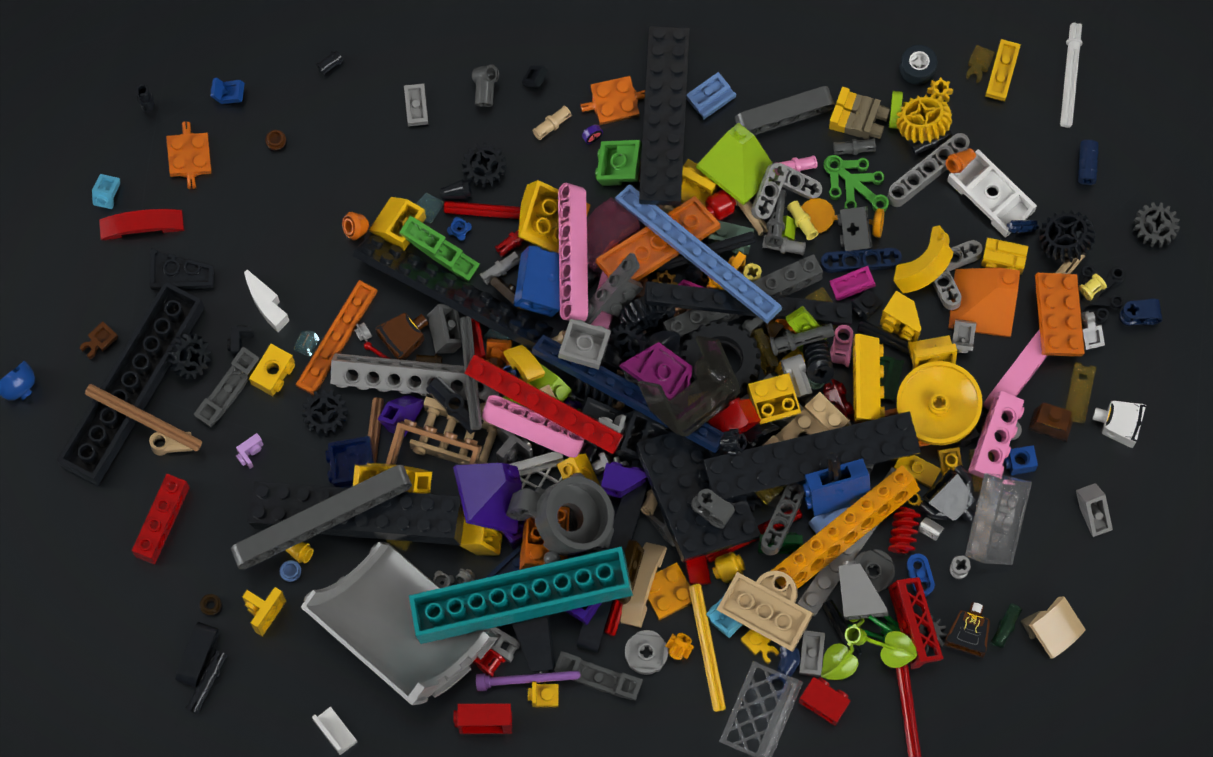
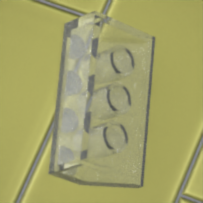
M984 474L965 553L966 557L981 563L1013 564L1032 482L1000 474Z

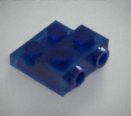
M370 436L328 443V450L325 451L327 463H330L331 470L328 471V479L335 487L353 485L355 465L374 463Z

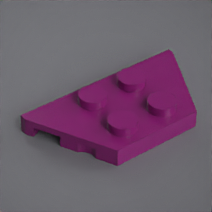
M658 342L620 364V368L670 404L685 412L689 411L688 394L691 392L690 378L692 377V366Z

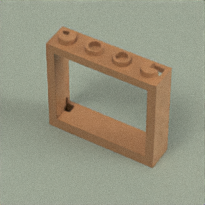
M405 419L404 422L397 423L386 464L396 465L405 430L473 451L469 464L478 463L482 446L477 444V440L471 438L461 440L457 438V434L445 431V434L438 433L435 427L425 425L422 428L416 426L417 422Z

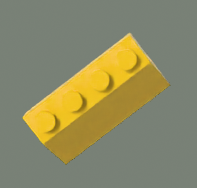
M855 334L853 340L854 424L885 417V408L881 407V399H884V386H880V378H884V365H880V357H883L884 347L883 344H880L879 338L863 334Z

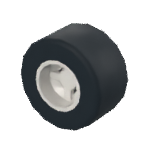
M921 44L912 45L902 54L899 66L902 77L907 82L915 85L929 82L935 75L938 63L937 56L928 46Z

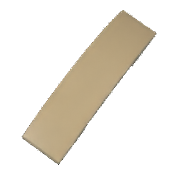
M648 542L643 546L645 551L633 589V596H631L627 604H623L620 620L622 624L639 628L642 627L648 609L646 602L657 568H661L667 550L665 546Z

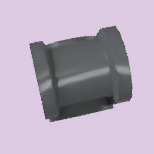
M710 489L701 490L691 502L692 509L720 529L725 527L735 512V508L731 503L723 500Z

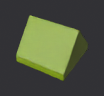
M786 215L783 216L785 230L782 232V237H788V240L794 241L796 232L795 219Z

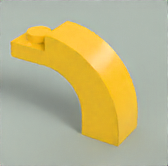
M940 225L932 227L929 246L919 258L896 266L893 281L903 294L929 285L946 270L951 262L954 252L949 247L950 239L948 234L944 232Z
M379 463L355 465L353 486L397 465ZM404 466L412 483V487L406 492L430 493L432 472Z

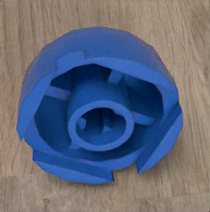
M25 360L0 380V396L2 398L14 401L20 397L24 400L32 393L30 388L35 384V375Z

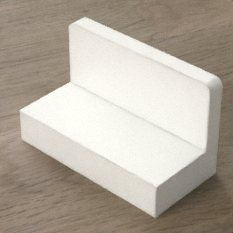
M331 707L318 717L316 715L312 716L315 724L339 755L357 743L355 737Z

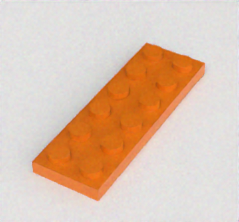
M696 196L667 213L700 241L720 229L721 224ZM645 227L596 258V264L609 278L621 262L630 253H633L638 260L640 268L631 279L639 281L680 253L648 227Z

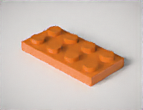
M1037 273L1035 275L1042 355L1083 356L1085 353L1077 274Z

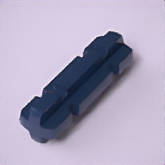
M1011 220L1006 225L1011 233L1035 232V230L1039 229L1037 220Z

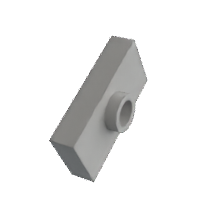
M424 84L405 85L404 93L408 126L428 124Z
M804 631L799 675L821 677L825 633Z

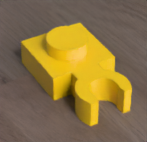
M752 629L740 640L755 656L761 652L762 658L767 664L771 663L770 658L767 657L769 652L774 653L776 656L779 655L777 648L768 645L771 642L770 639Z

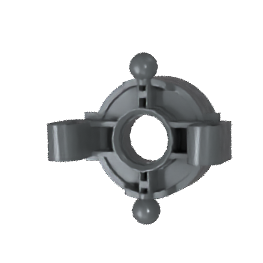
M574 473L571 477L548 487L546 490L537 486L535 491L524 488L513 493L506 513L508 517L518 521H524L530 517L535 519L537 530L544 540L543 545L549 550L544 556L545 564L561 561L560 555L570 556L583 552L591 554L608 550L614 533V528L612 527L614 513L610 498L599 484L585 478L581 473ZM561 506H568L576 513L578 525L575 531H566L558 523L557 514Z

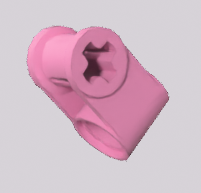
M840 325L836 328L830 355L832 363L843 364L849 368L853 330L847 325ZM840 333H845L848 335L849 338L847 340H841L839 339L838 335Z

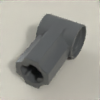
M495 65L476 67L472 72V79L476 84L475 105L491 107L493 106L494 83L499 79L498 68Z

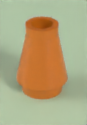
M970 148L951 154L945 162L946 167L951 173H961L976 158V154Z

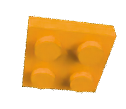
M677 562L655 574L649 592L648 601L658 620L692 604L689 591L690 585Z

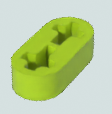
M892 91L889 128L898 129L896 122L900 118L897 113L901 112L900 107H902L903 92Z

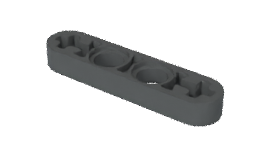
M801 484L787 485L762 537L761 550L766 555H775L781 549L804 498V489ZM797 491L798 494H796L794 496L793 501H791V493ZM790 507L793 511L790 514H784L781 508ZM779 523L782 524L785 527V529L782 531H776L774 530L773 526ZM773 536L775 538L774 545L768 547L767 545L770 544Z

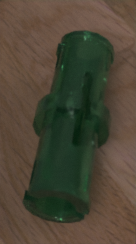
M1010 604L1005 616L999 621L998 630L991 640L995 646L1004 648L1006 640L1010 633L1014 631V625L1022 612L1019 606Z

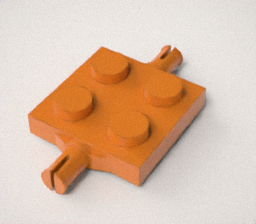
M622 77L591 84L592 102L580 104L582 112L594 110L598 116L599 124L603 125L639 117L640 113L637 104L638 100L645 98V90L636 92L632 85L631 77Z
M187 121V129L185 122H182L183 134L166 136L170 177L181 176L187 178V188L191 189L192 182V188L195 189V177L202 174H211L208 133H191V123Z

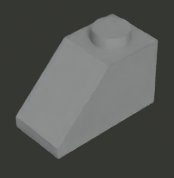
M1094 483L1076 490L1079 508L1091 535L1095 537L1113 530L1106 495L1099 486Z

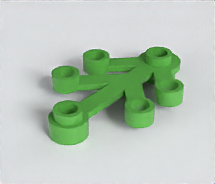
M830 155L824 160V170L830 174L831 188L829 190V197L832 200H838L841 197L842 191L839 187V175L845 180L846 202L844 209L848 208V204H853L854 208L857 207L854 197L855 189L872 203L874 211L879 209L876 206L877 203L883 204V207L880 209H884V212L887 210L889 205L888 198L881 194L875 195L861 183L873 182L875 185H881L885 178L881 171L850 174L846 170L857 168L860 172L867 171L869 161L866 158L842 160L837 155ZM863 162L866 164V167H860L859 164ZM830 164H836L837 168H831ZM880 176L882 179L878 181L874 177ZM832 191H838L839 194L835 196L832 194Z

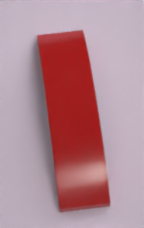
M177 209L138 210L108 216L99 220L101 240L122 238V235L160 230L163 233L184 231L182 210Z

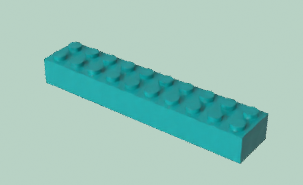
M617 547L409 595L416 637L420 644L629 597L633 596L625 554L622 547Z

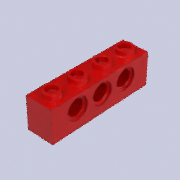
M166 474L133 546L132 552L135 557L156 564L190 487L187 481Z

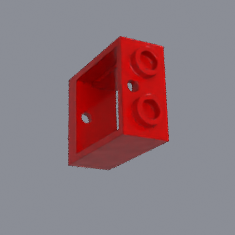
M458 704V710L453 712L455 728H458L460 734H512L511 704Z

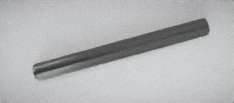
M469 316L460 318L465 371L475 354L472 322ZM465 374L470 428L472 430H480L482 428L478 381Z

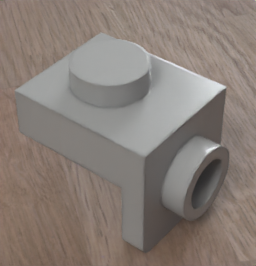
M955 319L952 344H956L957 352L968 353V351H973L976 322Z

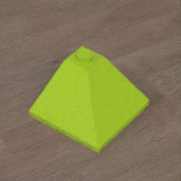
M737 123L705 155L696 168L739 203L745 205L757 194L767 167L773 163L755 135L740 123Z

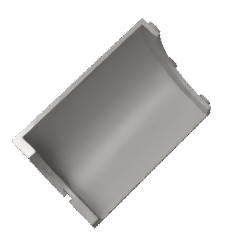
M385 542L376 543L371 548L369 555L348 575L342 576L336 583L326 588L309 592L301 606L305 612L411 705L425 703L428 701L427 697L432 695L436 698L451 688L471 670L469 665L477 657L481 660L499 638L489 629L420 644L415 634L409 595L439 589L440 587L389 543Z

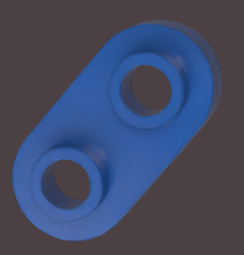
M913 554L909 557L906 565L909 578L920 577L921 583L927 586L924 589L925 597L929 596L934 590L935 583L928 559L922 554ZM919 563L921 568L915 569L913 564ZM911 584V585H912V588H913V591H914L915 594H916L917 591H916L915 585H914V584Z

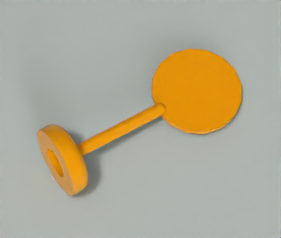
M813 198L801 206L804 212L808 213L811 217L810 221L818 233L827 231L833 225L834 220L838 221L832 205L827 200ZM880 208L875 211L873 220L869 219V224L872 225V234L877 238H881L884 224V209Z

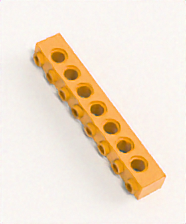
M901 465L771 571H781L788 574L796 583L797 589L800 588L918 493L920 488L916 479ZM779 577L775 581L779 589H783L786 586V579L784 577Z

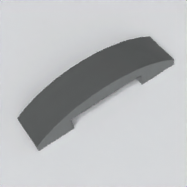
M242 347L231 362V368L209 398L204 399L193 415L212 427L240 394L258 365L260 358L245 347Z
M561 651L554 672L579 671L581 674L580 678L573 681L636 701L643 679L623 672L622 674L583 661L582 658Z

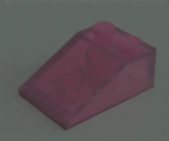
M612 197L598 206L587 219V265L593 270L599 267L596 264V258L640 231L639 220Z

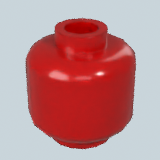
M719 190L706 198L705 206L720 221L734 212L736 201L727 192Z

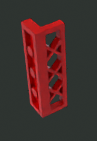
M920 577L896 580L888 587L900 631L912 639L917 651L916 658L910 662L911 669L920 668L925 663L941 661L943 655ZM906 585H915L917 591L915 596L908 592ZM914 604L921 607L923 612L921 617L914 612ZM920 624L928 629L927 637L920 633L918 628ZM926 644L933 648L935 656L927 657L925 652Z

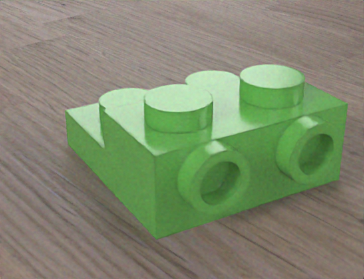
M640 140L601 141V147L598 150V168L595 170L596 180L602 186L621 185L622 182H638L642 142Z

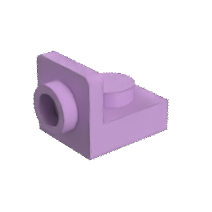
M257 433L236 447L238 455H236L242 466L247 464L249 469L253 467V464L248 456L250 454L251 456L257 454L264 445Z

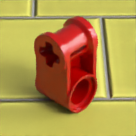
M489 649L481 660L477 657L472 663L482 672L486 673V675L494 677L496 669L506 660L493 649Z

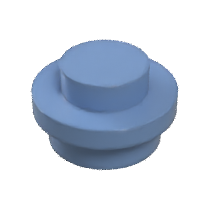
M286 561L280 567V575L287 582L296 581L301 576V567L296 561Z

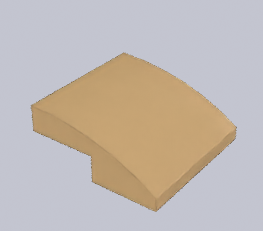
M1064 596L1058 597L1047 611H1040L1029 624L1050 658H1055L1066 650L1086 630Z

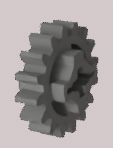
M1152 202L1150 208L1144 205L1143 211L1139 210L1137 213L1138 217L1134 219V223L1137 224L1134 227V231H1139L1137 238L1143 237L1144 244L1148 241L1151 242V247L1155 243L1162 247L1163 242L1169 245L1171 239L1176 238V232L1180 229L1177 226L1180 219H1174L1176 211L1170 212L1171 206L1163 208V203H1160L1157 207ZM1158 219V221H1157V223H1158V229H1157V231H1156V226H1155L1156 223H1155V222H1156V220Z

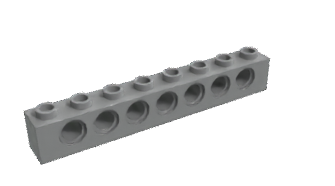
M335 353L331 360L330 384H335L337 387L355 386L361 390L375 388L382 392L395 390L402 394L416 392L423 396H430L426 388L433 381V378L440 377L456 394L461 395L464 400H468L464 366ZM348 370H355L358 375H351ZM370 372H376L379 377H372ZM397 374L400 379L395 380L390 375ZM418 376L421 381L415 382L411 377ZM459 380L463 383V385L457 386L453 383V381ZM486 385L483 388H478L479 399L487 402L488 397L491 395L500 396L499 392Z

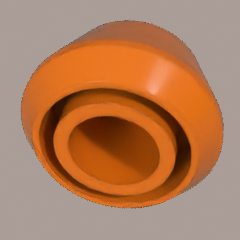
M348 212L343 218V231L351 240H357L367 233L369 222L362 214Z

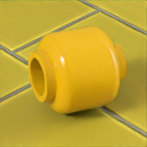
M729 552L715 559V567L712 570L716 579L721 578L724 583L732 582L737 572L743 575V571L746 568L740 554L736 555L734 552Z

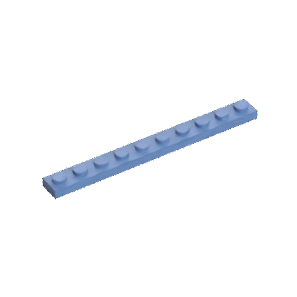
M629 184L615 197L619 205L767 324L782 310V306L658 206L639 204V191Z

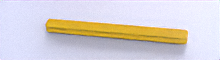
M694 584L689 586L712 706L714 712H720L726 709L709 621L706 615L707 611L701 584Z

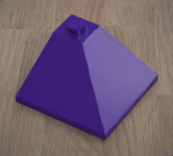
M506 463L455 465L453 469L466 523L516 534L518 531V520L508 517L506 513L513 493L522 489L518 467Z

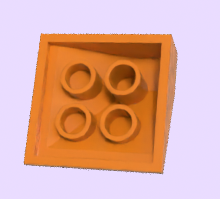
M1005 268L955 269L954 281L962 298L959 308L950 310L948 329L954 330L955 319L976 322L975 333L1011 337L1020 270Z

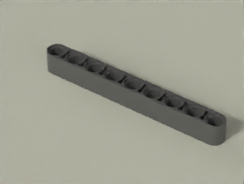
M397 465L236 543L231 547V551L238 568L247 569L409 490L412 487V483L405 467Z

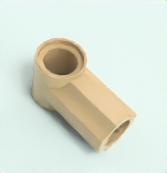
M159 432L153 433L149 440L152 452L159 456L171 452L192 451V449ZM158 440L165 441V444L162 447H156L154 445L155 442Z

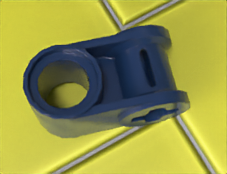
M1158 299L1129 301L1124 305L1119 318L1123 324L1128 326L1158 324L1162 322L1160 302Z

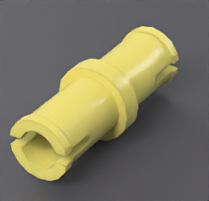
M798 201L791 202L787 209L795 219V225L802 230L807 240L816 238L819 233L811 223L809 214L804 212Z

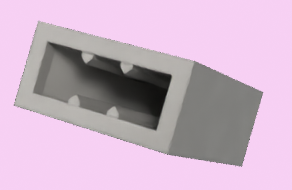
M856 561L843 562V565L838 566L844 619L868 618L869 615L873 617L888 616L887 607L861 564H856Z

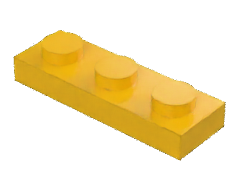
M1001 39L985 97L1005 102L1021 44Z

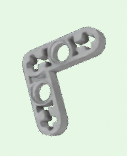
M782 163L771 164L765 171L753 202L752 215L758 220L770 217L782 187L807 199H813L821 195L822 185L817 180ZM778 168V173H780V175L775 177V172H773V169ZM792 175L798 178L799 182L796 187L790 184V177ZM768 185L774 191L771 197L765 194V188ZM803 185L813 186L815 193L810 194L811 190L806 187L802 188ZM764 205L763 210L765 211V213L760 215L761 211L758 209V207Z
M975 240L952 247L953 254L959 256L960 259L957 262H950L946 270L932 282L943 306L948 310L959 308L962 298L949 271L981 258L982 245ZM972 248L973 250H976V253L973 254L972 251L969 252V249ZM944 278L949 281V284L947 286H940L937 281ZM948 291H950V295L955 299V302L948 300Z

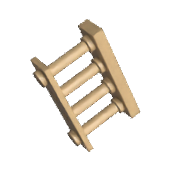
M426 396L423 405L428 416L424 427L425 425L433 427L436 417L441 415L447 417L448 420L445 431L453 433L458 422L449 416L435 399ZM452 404L449 405V407L452 408V409H457V408H459V406H456V405H452ZM485 420L482 423V428L487 429L488 435L477 464L487 463L497 435V426ZM466 431L464 440L465 438L473 439L475 432L470 434ZM420 435L419 441L410 440V447L416 454L425 455L426 453L461 465H467L470 462L471 458L467 457L468 449L460 448L459 454L447 450L448 443L441 441L439 448L427 444L429 437Z

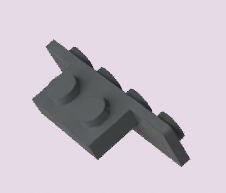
M630 253L588 301V317L585 321L587 324H591L602 311L619 317L622 309H625V306L629 305L643 289L641 282L631 279L640 268L635 254Z

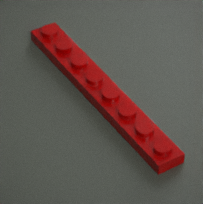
M473 355L464 373L611 454L615 453L624 436L622 433L478 355Z

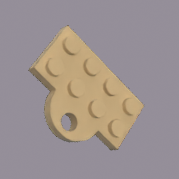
M781 571L766 572L756 582L737 572L716 609L792 652L795 650L814 613L795 604L798 595L796 583L788 574ZM779 577L786 579V586L783 589H777L775 586V581Z

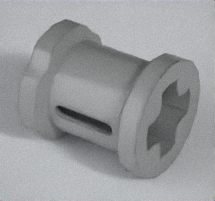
M956 556L949 569L952 577L956 579L965 578L971 568L970 560L966 556ZM961 564L964 566L963 569H962V568H961L960 570H957V569H956V567H957V566H960Z

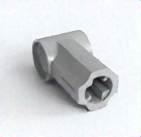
M799 354L780 360L783 373L790 374L797 399L812 394L802 355Z

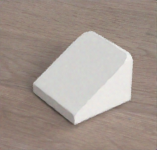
M927 517L923 519L918 528L921 533L936 541L944 529L941 525Z

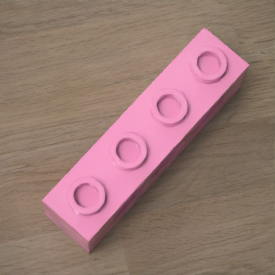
M1003 391L994 394L968 473L990 482L1002 476L1004 459L1008 457L1011 446H1009L1011 438L1015 437L1018 429L1016 427L1017 421L1024 412V407H1022L1024 400ZM1002 412L1007 415V417H1008V421H1007V422H1004V421L1002 420V418H1001ZM995 432L1001 435L1000 442L995 439ZM988 452L994 454V462L989 460Z

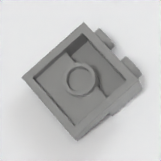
M570 319L558 358L599 370L610 339L611 330L603 326L587 324L582 320Z

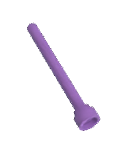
M579 671L491 677L486 675V673L476 674L477 691H487V688L497 685L576 680L580 678L581 674Z

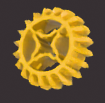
M926 94L924 97L910 98L909 102H903V107H900L901 112L897 113V116L900 117L896 122L897 128L901 135L905 136L906 140L912 139L913 143L920 141L923 144L924 141L931 143L932 139L938 140L939 136H945L946 131H949L952 124V113L947 102H943L941 97L936 99L935 95L928 97Z

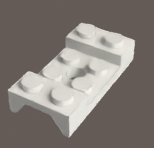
M978 149L975 151L976 158L961 173H951L948 176L947 182L961 195L965 194L992 220L991 224L1006 238L1011 234L1008 231V227H1006L1007 223H1010L1011 220H1026L1035 212L1037 205ZM995 188L998 194L990 196L987 193V189Z

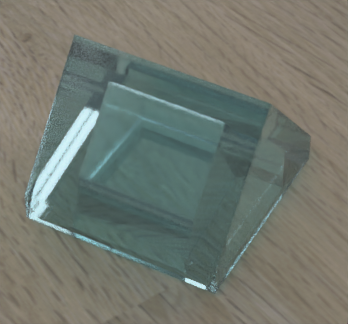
M301 331L294 350L311 357L319 337L314 331Z

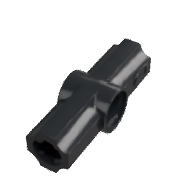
M440 377L435 378L428 385L426 391L470 434L475 432L476 430L470 428L469 408L462 396L456 394ZM452 402L460 403V407L457 409H452L449 405Z

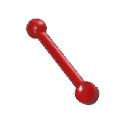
M370 342L364 343L366 350H371L382 358H389L374 348Z

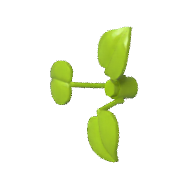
M864 619L849 620L851 622L859 621L845 631V639L848 641L847 645L850 650L844 644L831 645L824 654L821 677L830 680H841L853 675L859 664L857 657L852 655L854 652L853 645L860 646L866 641L883 647L881 659L884 664L891 668L905 666L916 658L917 651L912 639L902 632H889L885 637V643L868 638L866 632L859 628L864 623Z

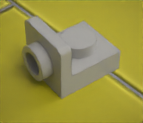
M623 414L617 416L614 423L613 420L607 417L596 419L620 433H623L626 428V416Z

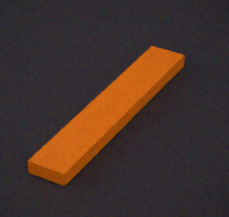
M361 280L357 282L296 382V387L314 396V392L318 391L331 369V360L334 354L341 353L357 327L356 324L360 322L377 294L376 288Z

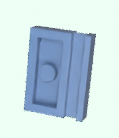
M719 72L686 94V99L702 116L703 120L736 97V93L732 91Z

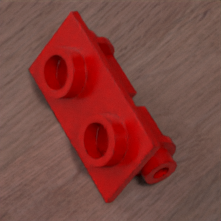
M832 379L833 385L831 383L823 385L825 397L831 403L835 402L836 405L834 406L847 419L854 421L852 416L854 410L851 403L846 400L845 395L847 391L843 383Z

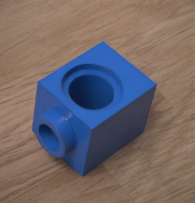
M1034 445L1010 450L1008 457L1004 459L1005 468L1009 469L1010 475L1036 471L1038 463ZM1015 458H1023L1025 464L1016 463Z

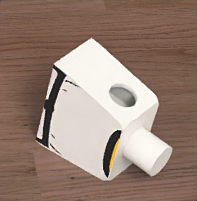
M1111 401L1108 410L1095 408L1092 420L1104 423L1103 435L1133 448L1138 438L1146 405Z

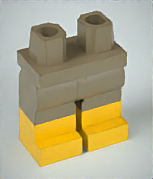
M842 86L830 119L829 129L856 137H863L865 140L870 137L881 139L884 126L876 124L875 121L880 119L887 122L890 109L880 105L881 100L879 99L874 100L871 97L850 92V89Z

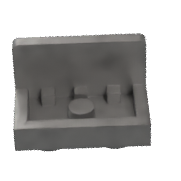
M497 427L498 439L504 443L496 452L498 463H515L518 458L517 454L525 460L533 458L532 445L526 439L522 438L520 440L514 433Z

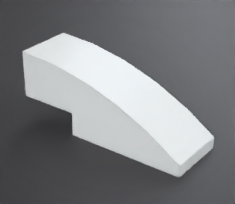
M246 270L244 273L254 303L265 320L279 332L289 322L287 313L277 306L280 302L278 295L249 270Z

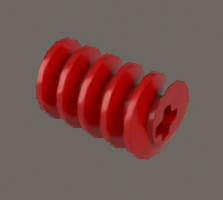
M899 507L895 510L897 512L893 514L895 521L892 522V527L894 529L890 531L893 537L889 539L891 545L888 547V550L897 554H907L909 551L915 550V547L911 546L910 543L917 542V539L911 537V535L918 534V531L913 529V526H919L920 523L915 521L914 518H920L921 515L913 509Z

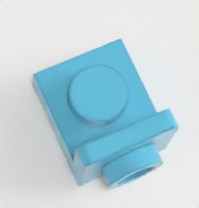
M100 174L92 189L93 205L112 209L114 206L113 198L120 186V178Z

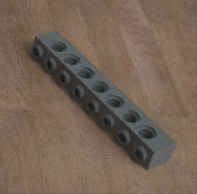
M813 254L753 281V283L768 295L786 297L821 281L823 270ZM691 309L664 321L663 331L679 333L680 344H682L685 340L689 339V334L693 330L697 332L698 326L705 324L706 327L709 326L710 321L722 324V320L730 322L744 315Z

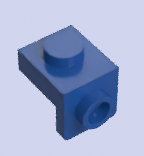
M213 78L211 97L221 104L242 102L245 83L241 80L223 82L218 78Z

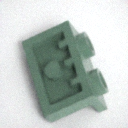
M719 221L721 224L720 229L709 235L708 245L744 233H754V229ZM751 245L731 251L735 254H738L739 251L743 254H749Z

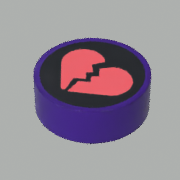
M592 125L583 132L582 138L587 144H591L601 138L603 131L599 125Z

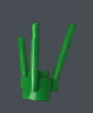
M869 615L868 618L882 628L880 633L883 636L863 629L868 636L885 643V637L889 632H901L898 622L889 615L883 616L888 621L886 624Z

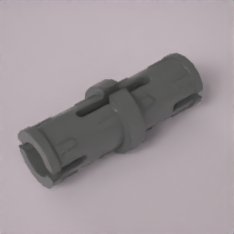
M875 138L833 142L834 155L851 153L857 155L862 152H876Z

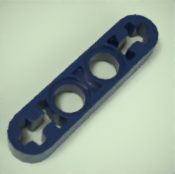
M896 248L827 252L822 256L820 266L827 273L853 272L865 266H868L870 270L895 269L901 263L902 255ZM891 254L894 258H897L894 263L888 259ZM869 255L875 256L877 263L873 265L868 264L866 257ZM881 255H883L884 259L883 264L880 263ZM851 256L856 259L857 263L849 266L845 263V259ZM839 257H842V260H841V265H842V266H839V262H838V261H839ZM829 258L832 262H835L831 267L826 263Z

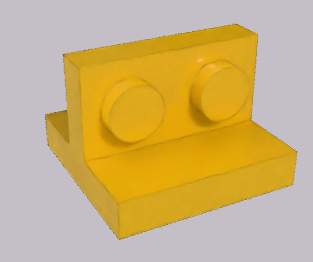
M687 159L682 171L681 203L696 196L705 206L706 198L717 192L719 186L696 168L697 163Z
M950 335L908 342V349L913 364L912 370L922 364L933 361H945L956 364L957 348L956 344H952Z
M274 587L265 601L248 590L242 596L246 603L245 606L248 608L247 611L254 615L250 622L254 631L263 637L287 602L283 592Z

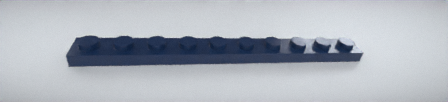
M543 335L532 348V354L704 448L714 453L720 448V439L724 432L602 366L598 370L558 358L562 344Z

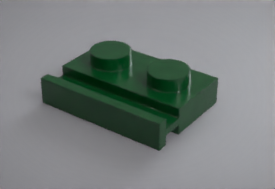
M888 356L880 357V365H884V378H880V386H884V400L888 399L895 402L904 360L900 361Z
M794 532L787 533L777 554H792L803 545V535H798ZM764 534L759 536L758 554H765L761 550V541ZM773 536L770 544L767 545L768 547L774 545L775 538Z

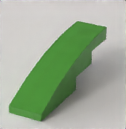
M411 215L399 232L400 235L422 252L468 283L480 263L462 253L463 250L445 240V236Z

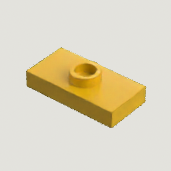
M916 455L900 458L894 466L895 469H898L903 465L917 482L930 489L941 471V468Z

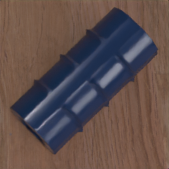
M1081 141L1078 182L1080 184L1093 185L1096 183L1099 143L1097 141Z

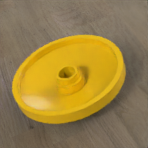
M945 361L928 362L913 369L902 381L897 394V412L900 414L910 411L918 440L932 445H948L962 440L975 428L981 416L982 394L974 377L961 366Z

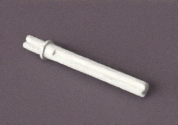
M1075 22L1070 25L1069 39L1066 40L1068 49L1060 125L1066 128H1070L1073 123L1080 46L1083 44L1081 41L1082 24Z

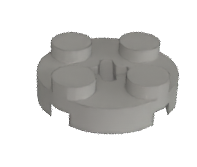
M650 630L639 631L627 641L625 659L629 668L644 675L653 674L662 669L668 658V648L665 647L666 642L658 633ZM645 647H649V651L653 652L648 658H644V655L640 654V651H644Z

